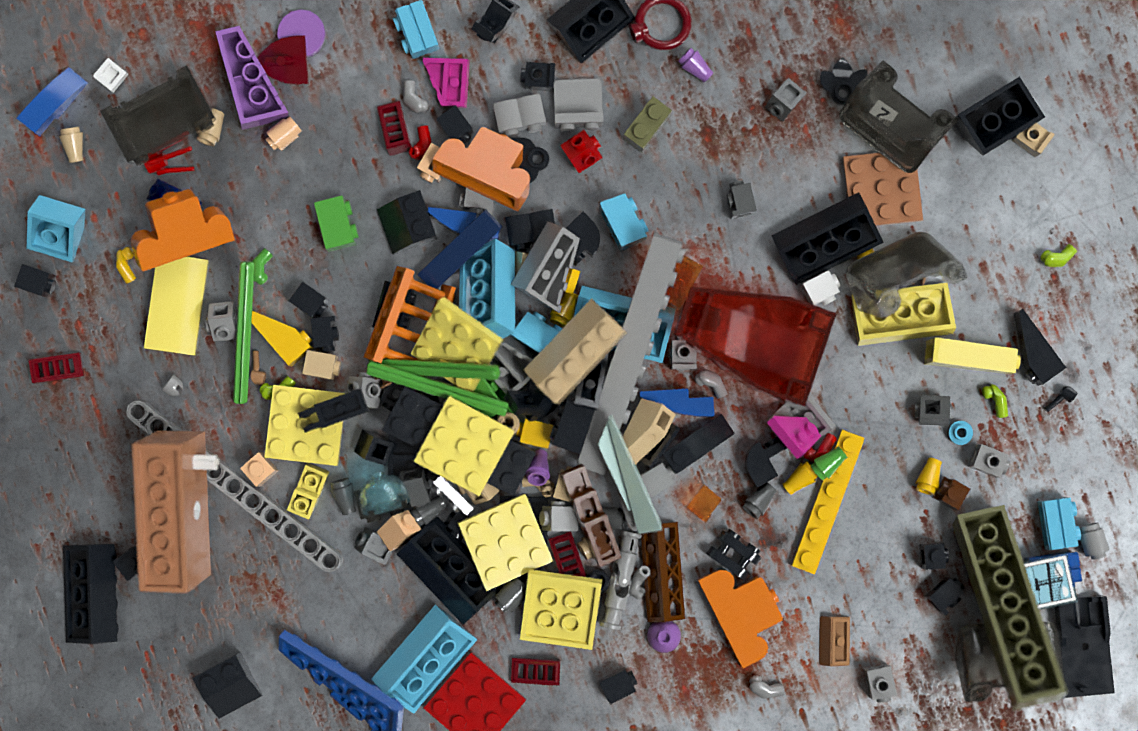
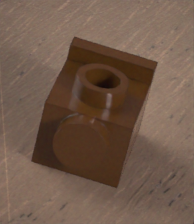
M944 476L939 484V490L935 492L932 498L953 510H959L970 488L955 479H948Z

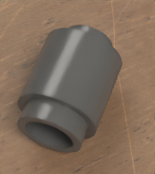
M518 577L506 582L494 596L497 599L495 604L505 613L508 610L513 612L525 599L527 585Z

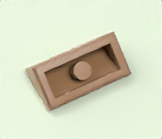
M820 617V665L830 667L850 666V617Z

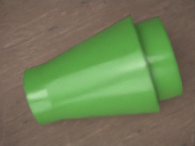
M838 446L836 449L814 459V463L810 466L823 481L826 478L829 479L848 457Z

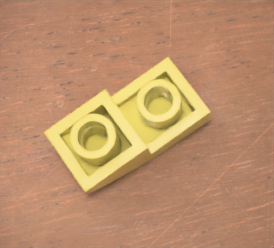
M307 463L293 492L287 511L309 520L330 472Z

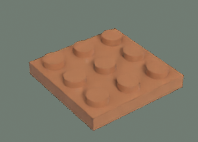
M915 149L844 156L842 158L846 196L848 198L859 192L876 226L923 221Z

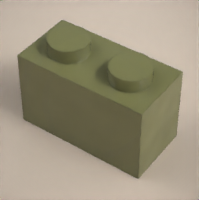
M652 96L624 133L623 140L643 153L669 119L672 110Z

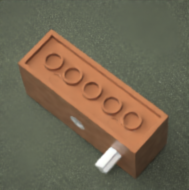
M156 431L132 444L139 591L188 593L211 575L207 470H217L219 459H217V455H206L205 431Z

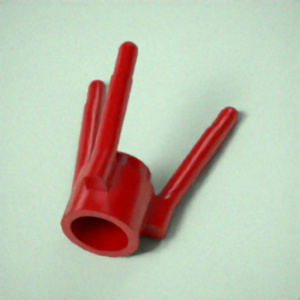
M185 132L164 145L150 150V154L144 155L143 161L148 173L157 172L159 176L166 173L194 171L195 168L193 166L165 168L168 166V159L191 151L192 147L182 148L168 154L162 152L188 137L190 133Z

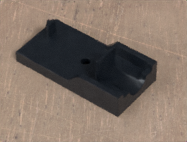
M1107 596L1077 597L1074 601L1055 604L1061 674L1067 690L1064 697L1071 698L1115 693L1109 644L1111 629ZM1084 643L1088 645L1086 650L1082 649V644Z

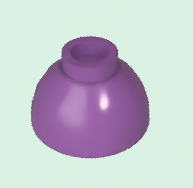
M673 621L653 622L648 629L647 639L654 650L667 653L673 651L679 645L681 632L678 625Z

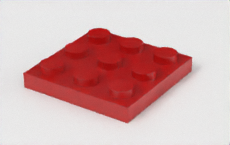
M471 651L425 705L424 709L449 731H501L527 699Z

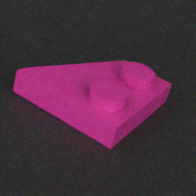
M423 58V64L426 66L441 106L443 108H452L456 105L458 108H467L470 61L468 59Z
M774 416L767 422L796 459L801 457L821 437L817 427L806 417Z

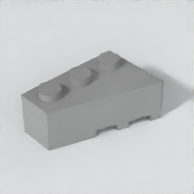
M547 222L511 285L544 307L560 313L562 308L560 305L563 291L567 289L568 283L565 282L569 268L572 269L580 238L562 226Z
M510 335L503 338L501 345L489 364L499 367V379L494 381L505 394L507 391H520L532 380L524 369L539 354Z

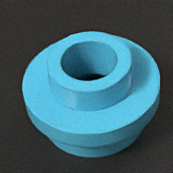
M956 421L949 427L948 436L953 443L964 445L972 439L973 429L965 421ZM960 428L965 431V435L962 438L957 435V431Z

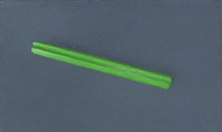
M249 261L241 262L239 267L233 402L237 404H244L248 399L254 263Z
M383 359L381 364L423 376L497 380L500 375V369L497 365Z
M370 361L367 366V374L445 399L451 396L468 406L500 416H505L509 404L505 401L378 362Z

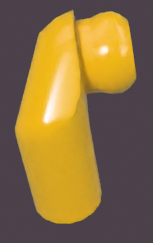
M125 247L123 250L119 249L116 253V268L126 284L136 279L128 265V260L134 256L130 247Z

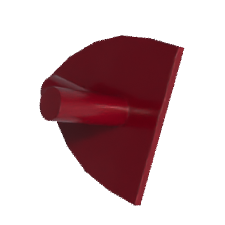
M305 35L281 38L271 43L258 56L257 59L266 74L274 80L286 84H309Z

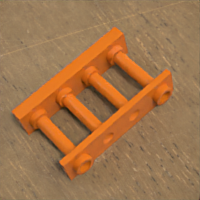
M397 266L363 358L381 363L384 358L420 361L416 357H410L388 347L392 335L414 343L418 341L421 335L397 326L396 321L399 313L404 312L427 322L432 314L405 303L407 291L412 289L435 298L436 302L432 310L433 312L438 301L443 297L451 303L454 302L456 288L442 284L440 290L414 280L413 275L415 271Z

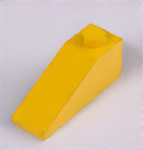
M252 311L251 323L288 366H294L306 355L307 350L311 351L313 349L310 344L313 340L304 330L299 332V330Z

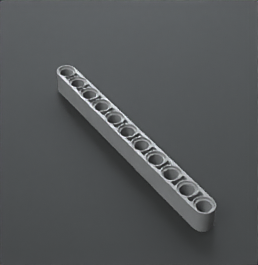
M131 402L126 409L127 417L149 435L155 432L154 424L158 420H161L164 424L163 431H183L146 402ZM141 405L144 407L145 414L142 418L138 419L135 416V409ZM206 448V455H214ZM219 459L218 464L221 468V474L218 478H214L211 475V470H207V480L319 568L326 572H332L341 567L343 557L338 550L221 459ZM234 479L238 480L241 485L237 493L232 492L229 487L230 482ZM252 494H256L260 499V503L256 508L251 507L248 502ZM271 509H275L279 514V518L275 523L270 522L267 517ZM290 524H294L298 528V534L294 538L287 534V527ZM308 539H313L317 542L315 552H309L306 549ZM327 554H333L336 557L337 562L334 567H329L325 564Z

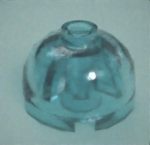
M384 472L371 475V480L363 485L359 496L361 510L364 515H369L368 511L374 510L375 515L390 512L402 507V501L405 500L407 504L410 502L405 484L393 475L385 476Z

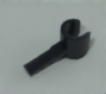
M1069 386L1063 387L1056 399L1049 403L1045 409L1049 412L1062 402L1063 399L1071 403L1077 396V391Z

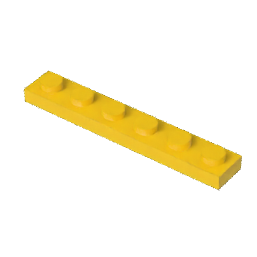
M845 430L840 431L834 449L839 446L848 458L842 462L829 479L826 478L821 482L791 566L812 574L816 573L863 445L864 437Z

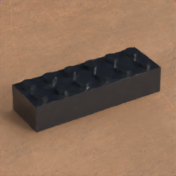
M403 386L382 427V431L420 449L444 404L413 388ZM511 438L487 483L514 496L536 454L535 450Z

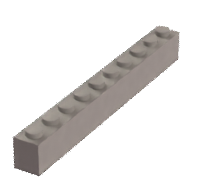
M657 233L653 235L623 325V329L627 334L617 343L601 391L598 410L594 412L577 465L583 464L587 470L605 475L606 469H609L598 446V442L609 415H613L619 430L622 423L627 424L631 412L627 410L629 401H635L639 389L634 387L637 378L642 379L646 365L642 364L644 356H650L654 342L650 341L653 332L658 333L662 319L658 318L660 309H666L670 297L665 295L668 286H674L677 273L673 271L676 262L681 264L685 249L681 248V241Z

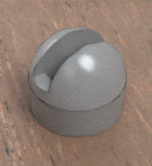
M173 375L162 391L170 396H177L179 392L176 388L183 390V384L179 378Z

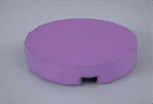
M300 9L291 11L283 17L279 24L277 35L278 39L305 35L307 57H312L321 50L326 38L324 24L316 14Z

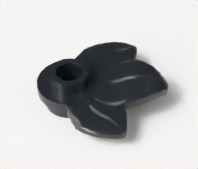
M845 58L837 61L832 72L821 71L820 74L822 87L831 93L833 101L839 105L850 104L854 100L855 94L865 88L868 80L866 69L853 73V69ZM845 90L847 97H841L839 91Z
M522 137L513 138L511 140L523 145V161L518 168L528 172L530 183L536 180L539 171L544 170L548 166L549 155L545 149L535 147L530 139ZM540 156L542 161L536 164L533 162V158Z

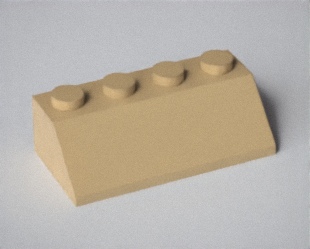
M591 298L532 360L524 371L555 404H560L627 332Z

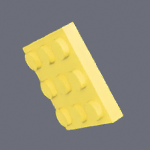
M443 297L438 301L411 354L420 361L489 365L503 339ZM444 377L456 387L472 392L475 391L481 380Z
M273 385L264 458L338 466L344 421L305 433L303 427L319 422L317 413L307 418H299L298 413L314 407L315 404L346 393Z
M448 396L414 462L480 496L515 431L459 400Z
M521 494L457 523L486 591L528 573L529 569L535 570L553 561L526 494Z
M529 569L520 640L592 650L602 579Z

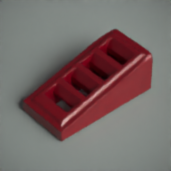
M396 101L377 106L384 141L389 155L393 156L408 152L412 145L401 102ZM396 111L398 112V115L386 118L384 116L385 114L393 113ZM400 121L399 124H395V125H392V126H388V127H387V124ZM402 131V133L392 136L389 135L390 133Z
M80 352L29 360L33 384L84 377ZM70 359H73L74 373L70 372ZM59 361H63L65 374L60 372ZM49 363L53 364V376L50 375ZM40 364H42L44 377H41L40 374Z
M571 531L548 539L560 574H565V572L579 568L580 572L573 574V576L587 577ZM569 540L570 545L556 548L555 544ZM571 549L574 553L562 558L559 557V553ZM576 559L577 563L566 567L562 566L563 562Z
M512 658L511 683L559 686L561 660ZM519 664H524L523 678L518 677ZM529 664L533 665V678H528ZM538 665H543V678H538ZM548 666H553L552 679H547Z

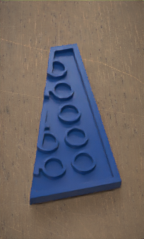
M286 630L279 636V651L299 669L310 671L314 677L313 681L319 686L322 683L332 691L330 696L357 720L362 721L364 719L372 728L371 731H401L404 706L398 699L384 694L379 687L373 684L370 685L357 673L348 671L337 660L323 655L318 648L309 646L299 636L290 634Z

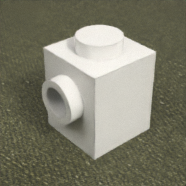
M829 270L800 286L811 307L822 302L823 306L836 300L834 295L840 292L838 289L840 282L835 274H830Z

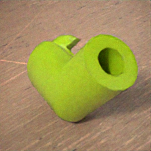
M1068 244L1060 253H1051L1049 250L1044 251L1040 259L1048 267L1060 268L1066 265L1077 253V250Z
M287 375L278 386L294 387L296 382ZM263 384L259 389L260 394L264 399L271 400L273 385Z
M990 384L989 386H984L982 388L983 397L994 400L996 417H1007L1006 396L997 385Z

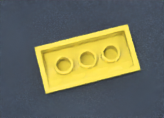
M184 257L155 267L144 342L145 349L196 355L208 260Z
M948 283L853 294L851 296L858 346L953 334L956 329Z

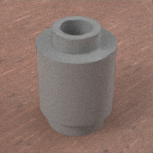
M1099 522L1079 527L1085 556H1091L1092 560L1105 557V552L1109 551L1104 530L1100 528Z

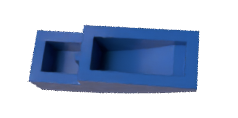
M68 67L24 108L17 119L35 134L41 136L55 118L58 120L88 82Z
M428 207V213L432 218L457 235L478 217L475 212ZM500 230L489 241L495 238L499 240Z
M688 389L639 392V398L661 403L673 413L694 417L715 416L713 397L689 398Z

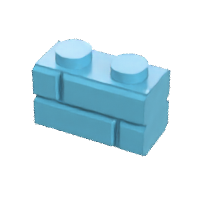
M422 0L395 10L397 17H394L393 20L397 31L402 30L405 39L401 40L406 54L411 53L412 58L415 59L440 49Z
M1071 497L1037 501L1045 550L1078 546V540H1081V532L1079 526H1075L1074 516H1077V507L1075 502H1071Z

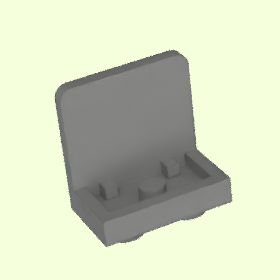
M600 79L556 80L554 82L555 128H560L561 131L575 130L574 128L584 127V130H597L599 127H603L602 82Z
M805 388L787 401L768 419L769 421L774 416L806 417L817 427L821 437L836 426Z

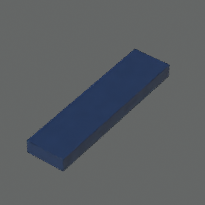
M485 209L417 275L428 286L438 289L503 226Z

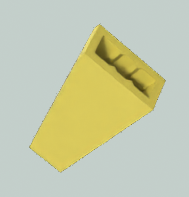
M935 337L926 341L924 365L1014 374L1016 369L1020 367L1021 357L1017 355L1018 349Z

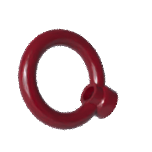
M645 0L636 12L635 23L629 25V31L635 43L643 41L649 47L657 50H671L680 46L688 38L692 27V19L688 8L681 0ZM655 5H670L680 13L682 28L675 38L661 41L649 34L644 19L648 10Z

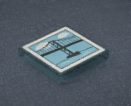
M1067 553L1024 562L1039 610L1078 602Z

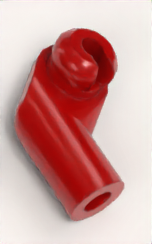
M428 125L417 127L419 141L414 147L409 149V156L415 160H421L432 143Z
M826 433L820 446L816 450L810 447L803 454L804 458L808 459L810 463H814V459L831 451L837 438L830 433Z

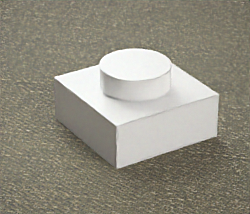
M107 58L93 77L114 93L129 74Z

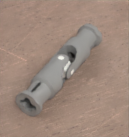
M624 530L620 531L622 537L619 551L622 558L613 562V573L610 577L604 602L606 606L604 618L599 624L600 626L615 630H621L619 624L622 611L626 609L631 575L637 559L636 548L638 539L642 537L641 534ZM615 584L624 587L617 595L615 593Z

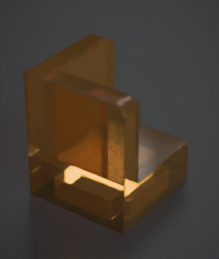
M703 484L686 505V508L702 521L707 522L711 517V513L721 502V498Z

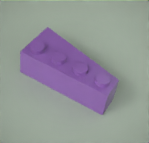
M240 26L216 31L218 45L242 130L277 122L283 118L287 119L289 114L286 107L280 100L278 93L267 77L265 70L258 61Z

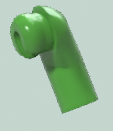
M266 248L252 260L254 263V282H257L259 285L264 284L268 280V276L264 273V265L273 257Z

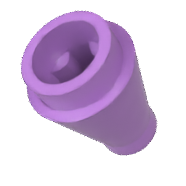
M690 48L678 60L682 65V69L694 75L703 83L714 73L698 50L694 51Z
M538 449L535 450L536 454L526 471V477L530 484L542 486L550 478L547 452Z

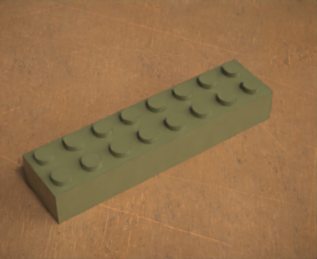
M1001 505L957 515L952 526L1012 711L1061 700L1067 693L1005 506Z

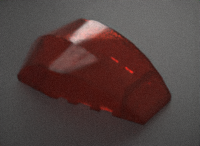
M690 287L674 334L751 390L786 402L806 406L837 313L789 296Z

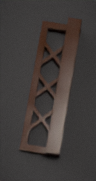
M678 522L661 523L662 530L641 533L643 566H647L651 571L650 575L644 580L648 622H669L685 619ZM664 528H670V539L668 542L665 539ZM668 553H670L672 556V563L670 566L667 564L666 558ZM670 578L674 580V587L672 591L669 588L668 584ZM672 602L676 604V615H671L670 605Z

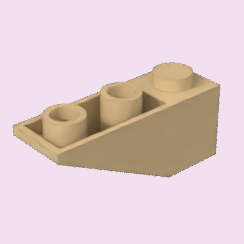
M642 398L623 435L635 465L666 436L676 415L663 404Z

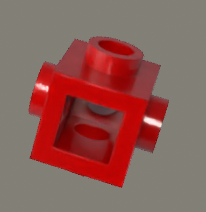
M582 130L560 145L578 173H581L603 158L598 151L601 147L600 143L594 135L589 137L585 130Z

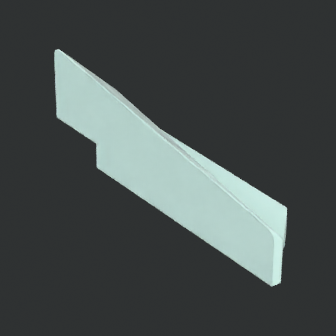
M609 415L598 446L628 510L632 509L638 533L662 530L661 521L651 502V497L613 415Z

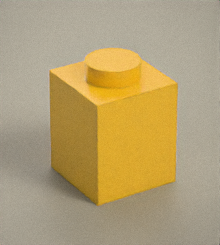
M525 418L524 423L520 422L516 436L521 437V443L548 449L551 440L549 438L554 425L539 421L529 422Z

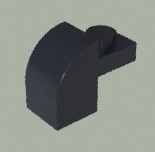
M492 0L485 14L474 22L471 30L476 32L480 39L495 44L512 23L520 6L511 0Z
M582 211L566 227L568 231L580 238L573 262L575 267L585 259V252L593 258L600 244L598 227Z
M533 381L527 391H507L504 396V400L509 404L513 414L525 415L529 422L546 417L559 405L555 404Z
M778 437L766 442L767 448L763 449L760 442H756L746 454L745 469L755 488L778 476L769 458L787 449L786 445Z

